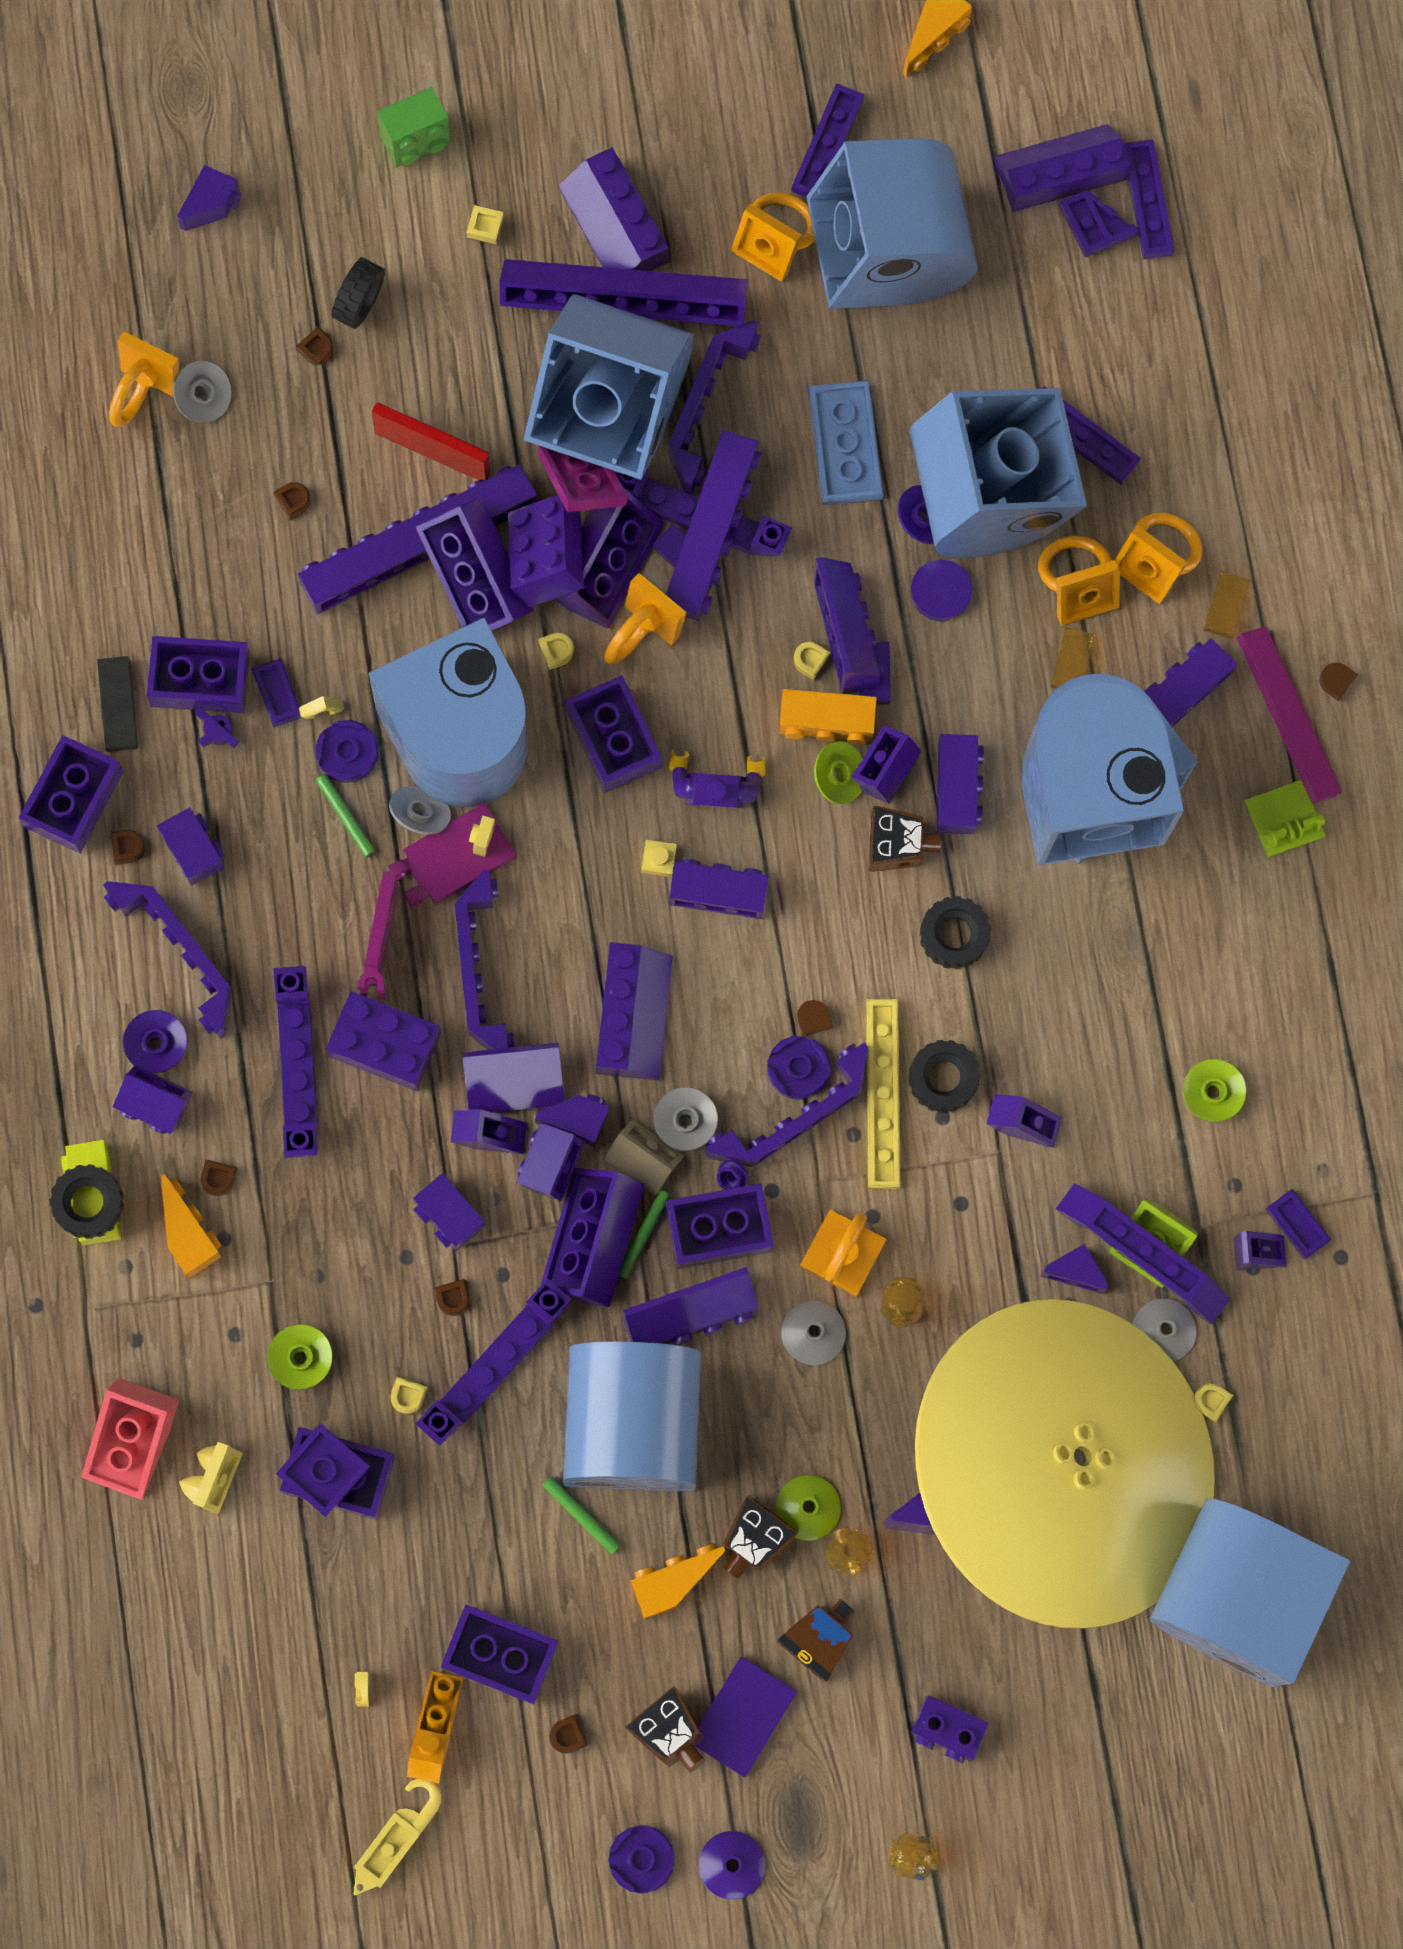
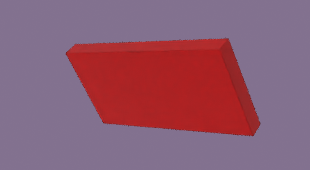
M376 402L371 412L375 434L476 480L484 479L486 481L489 479L490 463L487 451L384 404Z

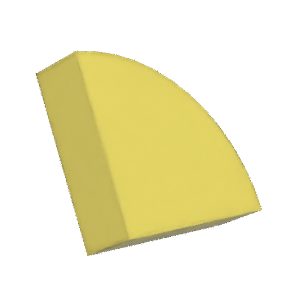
M322 696L299 707L301 718L314 719L315 715L324 711H329L330 716L340 713L344 710L342 699Z
M356 1672L355 1703L357 1707H369L370 1673Z

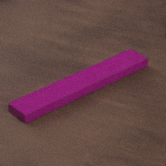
M1266 626L1241 633L1236 639L1312 804L1339 796L1342 793L1341 788Z

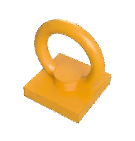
M774 192L760 196L744 210L731 252L782 282L788 275L796 251L808 247L815 240L808 204L799 197L788 193ZM770 205L791 207L804 217L807 223V230L802 235L762 210Z
M123 331L118 339L120 368L125 374L118 384L109 410L110 422L117 428L124 427L134 418L147 395L149 387L152 386L173 397V384L179 373V360L177 357ZM137 381L136 389L123 410L126 397L134 382Z
M1156 512L1142 517L1136 523L1115 560L1120 569V576L1160 605L1179 575L1190 572L1199 564L1202 556V543L1196 530L1187 521L1170 513ZM1154 525H1167L1175 528L1184 535L1189 543L1190 554L1188 558L1184 560L1146 532V530Z
M1067 536L1055 540L1043 550L1038 561V572L1043 583L1057 593V618L1061 626L1120 608V569L1116 560L1112 561L1108 550L1101 543L1085 536ZM1069 548L1086 549L1092 552L1100 562V565L1058 578L1052 574L1050 569L1053 557L1057 553Z
M638 573L630 582L625 608L633 613V615L618 630L605 651L604 659L609 665H615L624 660L649 631L657 633L671 646L679 639L686 611Z
M830 1209L799 1267L857 1297L887 1239L864 1227L867 1221L866 1214L859 1212L854 1216L853 1220H850Z

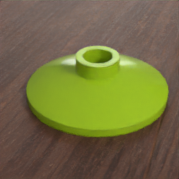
M842 741L832 742L824 746L816 758L814 765L816 785L820 793L832 803H850L862 792V789L852 778V775L863 759L854 746Z
M1208 1059L1194 1065L1186 1074L1183 1081L1182 1094L1186 1106L1195 1116L1208 1122H1222L1235 1116L1242 1108L1246 1099V1084L1241 1073L1232 1064L1219 1059ZM1215 1088L1218 1096L1216 1098L1209 1097L1207 1089Z
M303 1324L286 1327L277 1333L272 1339L267 1352V1363L273 1377L283 1386L295 1390H304L319 1384L330 1371L333 1359L332 1348L326 1336L318 1329ZM298 1353H305L307 1360L303 1364H297L295 1356Z
M802 1475L793 1478L783 1486L776 1500V1515L799 1531L795 1536L799 1540L813 1541L825 1537L835 1528L841 1514V1503L835 1488L825 1479L814 1475ZM812 1501L815 1505V1510L812 1513L805 1512L803 1510L804 1502Z

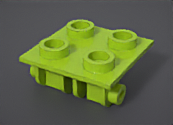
M1301 780L1244 800L1268 858L1326 837L1322 825H1325L1324 817L1321 813L1316 814Z

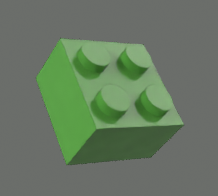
M433 87L377 111L380 138L395 167L411 165L419 157L430 152L432 154L441 152L450 144L448 116Z

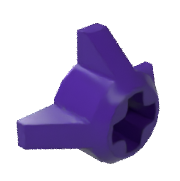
M201 707L195 712L204 722L203 730L205 735L198 741L201 746L206 747L210 744L222 745L226 743L235 748L239 744V741L232 736L233 730L228 718L223 715L210 716Z

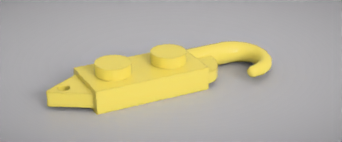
M415 1779L405 1787L407 1792H410L415 1787H424L429 1792V1800L420 1813L404 1808L397 1810L354 1866L356 1869L354 1896L377 1886L381 1888L434 1817L441 1804V1793L439 1787L434 1782ZM359 1884L363 1885V1890L361 1891L357 1889Z

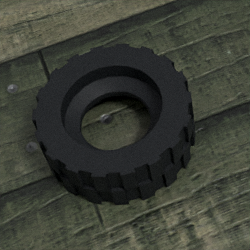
M360 257L349 270L338 291L332 307V318L353 329H357L366 319L380 293L386 274L385 268L364 257Z
M955 896V898L946 897L942 901L934 903L932 908H929L926 912L920 928L921 946L924 947L927 957H930L935 964L942 965L943 968L961 969L964 966L969 967L974 961H978L988 946L991 937V924L988 923L989 918L982 911V907L979 904L973 903V900L969 898L963 899L961 896ZM959 918L969 925L971 936L967 944L959 948H952L941 940L940 927L946 920Z
M937 1040L935 1043H929L925 1048L918 1051L909 1069L908 1081L909 1086L912 1088L911 1093L919 1100L918 1103L928 1107V1110L940 1111L939 1113L957 1111L958 1108H963L967 1105L977 1091L980 1080L979 1063L975 1060L972 1051L969 1052L963 1044H957L953 1040ZM948 1061L958 1068L960 1081L953 1090L942 1092L931 1085L929 1070L935 1063Z
M88 1164V1166L77 1165L76 1168L71 1170L69 1168L64 1171L65 1173L57 1178L55 1186H52V1196L49 1198L50 1206L52 1207L51 1212L56 1222L67 1233L77 1238L93 1239V1237L104 1236V1233L115 1228L114 1225L120 1221L121 1213L124 1211L125 1206L123 1203L124 1194L117 1180L104 1168H97L91 1164ZM83 1186L95 1187L103 1196V1206L99 1213L88 1218L77 1215L71 1206L73 1194Z

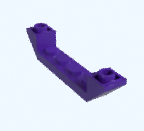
M754 320L744 323V326H737L712 337L668 444L669 459L685 493L690 495L695 485L701 486L706 473V469L702 468L703 457L688 452L694 438V434L691 433L694 423L700 424L705 411L702 403L705 396L711 397L716 385V380L713 379L716 369L722 370L727 354L747 360L750 351L756 352L761 335L757 334L758 322Z
M648 468L641 480L615 471L623 488L657 517L689 529L699 500L698 497L649 478ZM741 516L738 527L732 526L729 538L733 539L731 547L749 555L780 557L792 527L766 516H763L761 523Z
M483 870L455 903V914L468 1035L487 1050L515 1046L513 1033H507L506 1024L480 1027V1024L486 1023L485 1005H478L477 993L483 992L481 973L475 974L474 962L480 961L478 943H472L470 932L477 931L475 912H468V910L493 908L492 898L499 897L497 878L490 879L489 870Z
M112 881L104 883L103 886L108 893L104 896V899L114 912L120 909L126 917L143 903L147 902L143 908L153 921H156L158 918L166 927L162 930L163 934L173 946L179 943L185 951L181 954V957L191 970L196 967L204 976L200 981L211 995L217 992L216 995L198 1007L202 1015L198 1020L209 1035L215 1032L220 1039L226 1035L232 990L153 886Z
M306 966L273 968L275 1000L278 1008L284 1109V1157L317 1156L318 1125L311 1010Z
M864 1042L858 1047L855 1043L851 1044L839 1053L841 1058L836 1066L847 1080V1085L844 1082L835 1085L827 1092L829 1094L828 1098L820 1103L817 1099L808 1103L801 1109L803 1112L801 1116L795 1120H792L791 1117L786 1118L775 1126L777 1132L768 1138L763 1134L753 1140L748 1145L750 1147L748 1151L733 1130L726 1135L723 1131L719 1132L708 1140L710 1146L705 1151L707 1157L724 1162L726 1160H735L744 1166L754 1167L856 1099L860 1093L868 1046Z
M1076 1183L1073 1184L1055 1208L1078 1227H1086L1187 1302L1185 1306L1210 1325L1213 1324L1231 1298L1209 1276L1105 1199Z
M547 1278L527 1300L526 1307L440 1401L437 1399L415 1424L441 1446L466 1423L544 1337L571 1303L572 1299Z

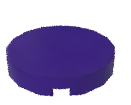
M939 559L929 561L918 569L912 579L910 594L920 614L930 620L943 622L964 613L971 601L973 587L970 576L963 567L953 561Z
M353 720L337 721L326 730L324 729L319 735L315 746L316 759L322 772L329 778L342 783L356 782L365 778L374 769L378 759V744L372 732L364 724Z
M791 1036L781 1040L772 1049L767 1061V1075L771 1085L781 1095L790 1099L804 1100L815 1096L825 1087L830 1075V1059L826 1050L816 1040L801 1036Z
M639 1825L627 1828L616 1837L610 1847L608 1862L611 1874L620 1886L629 1892L644 1894L656 1891L667 1882L673 1872L675 1857L672 1845L663 1833L653 1827Z

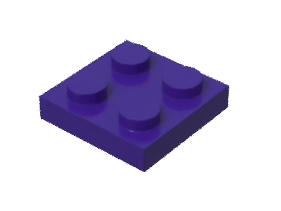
M319 1423L278 1470L276 1475L327 1518L369 1470L370 1466Z

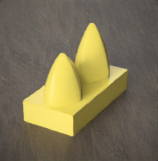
M217 1442L215 1446H209L197 1452L198 1460L206 1472L204 1476H191L179 1481L182 1491L193 1501V1504L219 1514L243 1453L220 1442Z

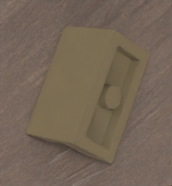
M632 1119L617 1136L605 1156V1161L626 1176L644 1183V1189L653 1195H657L670 1174L681 1163L684 1155L666 1145L659 1137Z

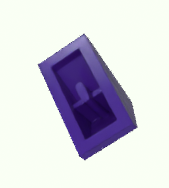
M1241 1231L1234 1237L1236 1270L1287 1267L1284 1235Z
M1085 1244L1046 1265L1040 1275L1043 1278L1100 1294L1104 1293L1108 1285Z

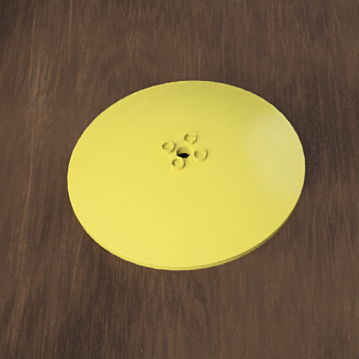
M1056 1299L1029 1301L997 1311L977 1322L963 1333L940 1360L926 1387L919 1410L915 1438V1462L919 1490L927 1516L942 1547L956 1567L977 1589L1010 1612L1040 1624L1060 1628L1083 1629L1105 1626L1135 1616L1158 1602L1207 1498L1214 1499L1215 1482L1214 1459L1204 1416L1196 1406L1195 1395L1185 1377L1158 1344L1127 1320L1093 1305ZM1076 1449H1080L1085 1454L1086 1462L1084 1466L1077 1464L1074 1459Z

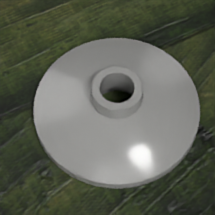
M195 361L187 364L179 371L173 384V397L178 410L187 419L197 423H209L219 419L229 407L232 394L231 385L227 375L219 366L208 361ZM196 387H199L202 392L199 398L194 393Z
M407 786L398 789L393 793L389 802L390 812L394 819L406 829L419 834L439 833L448 826L451 819V812L447 804L431 798L417 786Z
M683 1087L668 1092L660 1099L655 1108V1130L659 1138L666 1145L676 1150L691 1151L704 1146L713 1137L717 1128L718 1115L714 1103L705 1093L694 1088ZM683 1116H688L692 1120V1123L687 1127L682 1126L679 1122Z
M1156 1299L1146 1303L1139 1309L1132 1325L1143 1331L1158 1344L1173 1362L1187 1355L1196 1339V1324L1192 1314L1184 1305L1175 1300ZM1161 1325H1170L1171 1334L1164 1335L1160 1330Z
M820 1301L803 1302L791 1309L785 1317L781 1330L782 1342L790 1356L798 1362L806 1365H822L834 1359L842 1350L846 1339L845 1323L839 1312L829 1304ZM811 1326H817L820 1329L818 1337H811L809 1335L808 1329Z

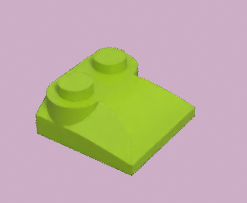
M1147 1198L1142 1200L1130 1218L1182 1257H1184L1199 1234L1187 1222L1160 1204ZM1113 1247L1110 1248L1108 1251L1110 1254L1163 1288L1164 1285Z

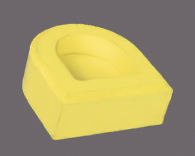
M554 633L538 639L549 670L565 665L572 659L574 645L567 635Z
M814 642L802 643L795 650L794 665L799 672L815 680L830 657L831 652Z
M396 1377L391 1392V1403L399 1413L413 1414L421 1408L428 1387Z
M1212 1383L1201 1386L1194 1394L1198 1410L1213 1423H1216L1233 1397L1231 1393Z

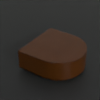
M319 327L296 345V350L309 363L314 365L327 363L333 355L332 341Z
M291 482L273 492L275 499L289 520L305 512L310 505L309 491L301 483Z
M1330 663L1321 672L1319 683L1326 693L1339 701L1358 674L1342 663Z
M133 830L111 832L115 865L133 863L141 859L145 852V843L138 832Z
M809 1000L800 1006L797 1013V1022L802 1037L833 1028L830 1014L825 1004L818 1000Z
M205 1160L201 1174L202 1187L212 1196L227 1194L233 1187L238 1170L237 1167Z
M464 1279L433 1288L438 1306L444 1314L458 1316L467 1310L470 1298Z
M575 1714L558 1721L551 1728L549 1735L551 1745L560 1753H571L588 1746Z

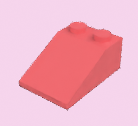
M118 1378L106 1389L81 1478L142 1500L170 1433L179 1399Z

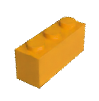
M783 689L778 734H785V737L789 739H803L804 736L816 737V740L821 742L845 739L848 743L854 745L866 744V741L872 742L876 697Z

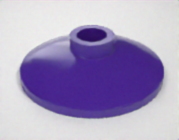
M921 485L912 486L903 492L898 501L897 512L900 523L904 530L916 541L924 544H934Z
M150 1010L137 1015L130 1021L123 1035V1049L130 1063L151 1073H162L175 1067L183 1058L187 1048V1034L184 1026L174 1015L162 1010ZM154 1039L162 1041V1046L159 1049L151 1048V1042Z
M727 1831L719 1833L712 1837L701 1851L699 1857L701 1879L713 1894L721 1898L740 1899L748 1896L759 1886L764 1876L765 1858L763 1852L753 1838L742 1832ZM729 1859H736L739 1863V1867L735 1872H730L726 1868V1862Z

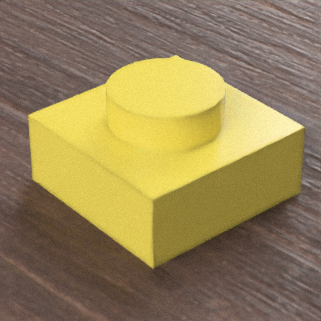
M474 205L466 232L467 238L497 244L504 212Z
M482 816L480 825H473L469 842L474 843L473 854L486 856L494 830L495 819Z
M645 840L641 873L672 877L677 844Z

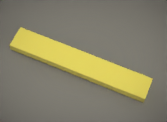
M866 999V1045L868 1046L866 1057L868 1189H900L898 999Z

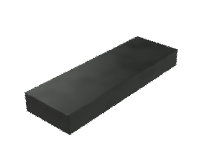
M129 657L97 659L106 752L138 749Z

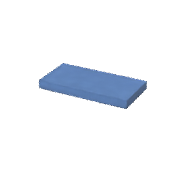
M858 381L809 386L808 394L822 505L883 500L884 495L870 382Z

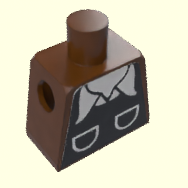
M873 806L870 829V872L918 867L921 862L922 851L940 852L941 833L923 832L922 816Z
M748 1495L743 1501L723 1544L731 1549L733 1553L723 1568L738 1579L749 1564L761 1571L795 1538L799 1531Z
M674 1686L625 1726L636 1739L668 1767H671L680 1760L686 1769L692 1772L705 1761L695 1748L705 1738V1735L684 1696Z

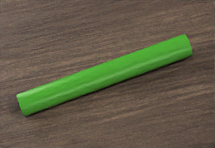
M326 774L319 776L315 780L362 854L365 858L372 856L376 850Z
M660 1190L623 1259L618 1275L619 1278L627 1281L666 1207V1200H669L671 1197L669 1193Z
M552 1477L542 1485L611 1555L619 1549L621 1545Z

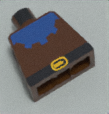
M839 1599L829 1613L817 1605L776 1642L820 1680L826 1682L853 1637V1634L844 1625L855 1611L841 1599Z

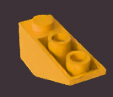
M966 0L925 1L905 59L903 69L905 77L913 70L915 72L921 70L927 63L928 57L934 51L937 53L942 51L949 43V38L956 32L960 34L968 27L971 22L972 6Z
M164 1173L161 1175L167 1245L171 1254L190 1279L221 1258L217 1249L222 1245L211 1230L205 1233L199 1225L204 1219L194 1204L187 1207L181 1197L186 1192L177 1179L174 1178L169 1181Z
M715 1543L697 1549L698 1556L686 1560L684 1555H680L665 1561L667 1567L655 1571L653 1566L635 1572L636 1579L631 1580L630 1583L643 1619L645 1620L674 1609L724 1554V1546L716 1548Z
M431 1671L409 1755L407 1777L439 1784L462 1688V1677Z

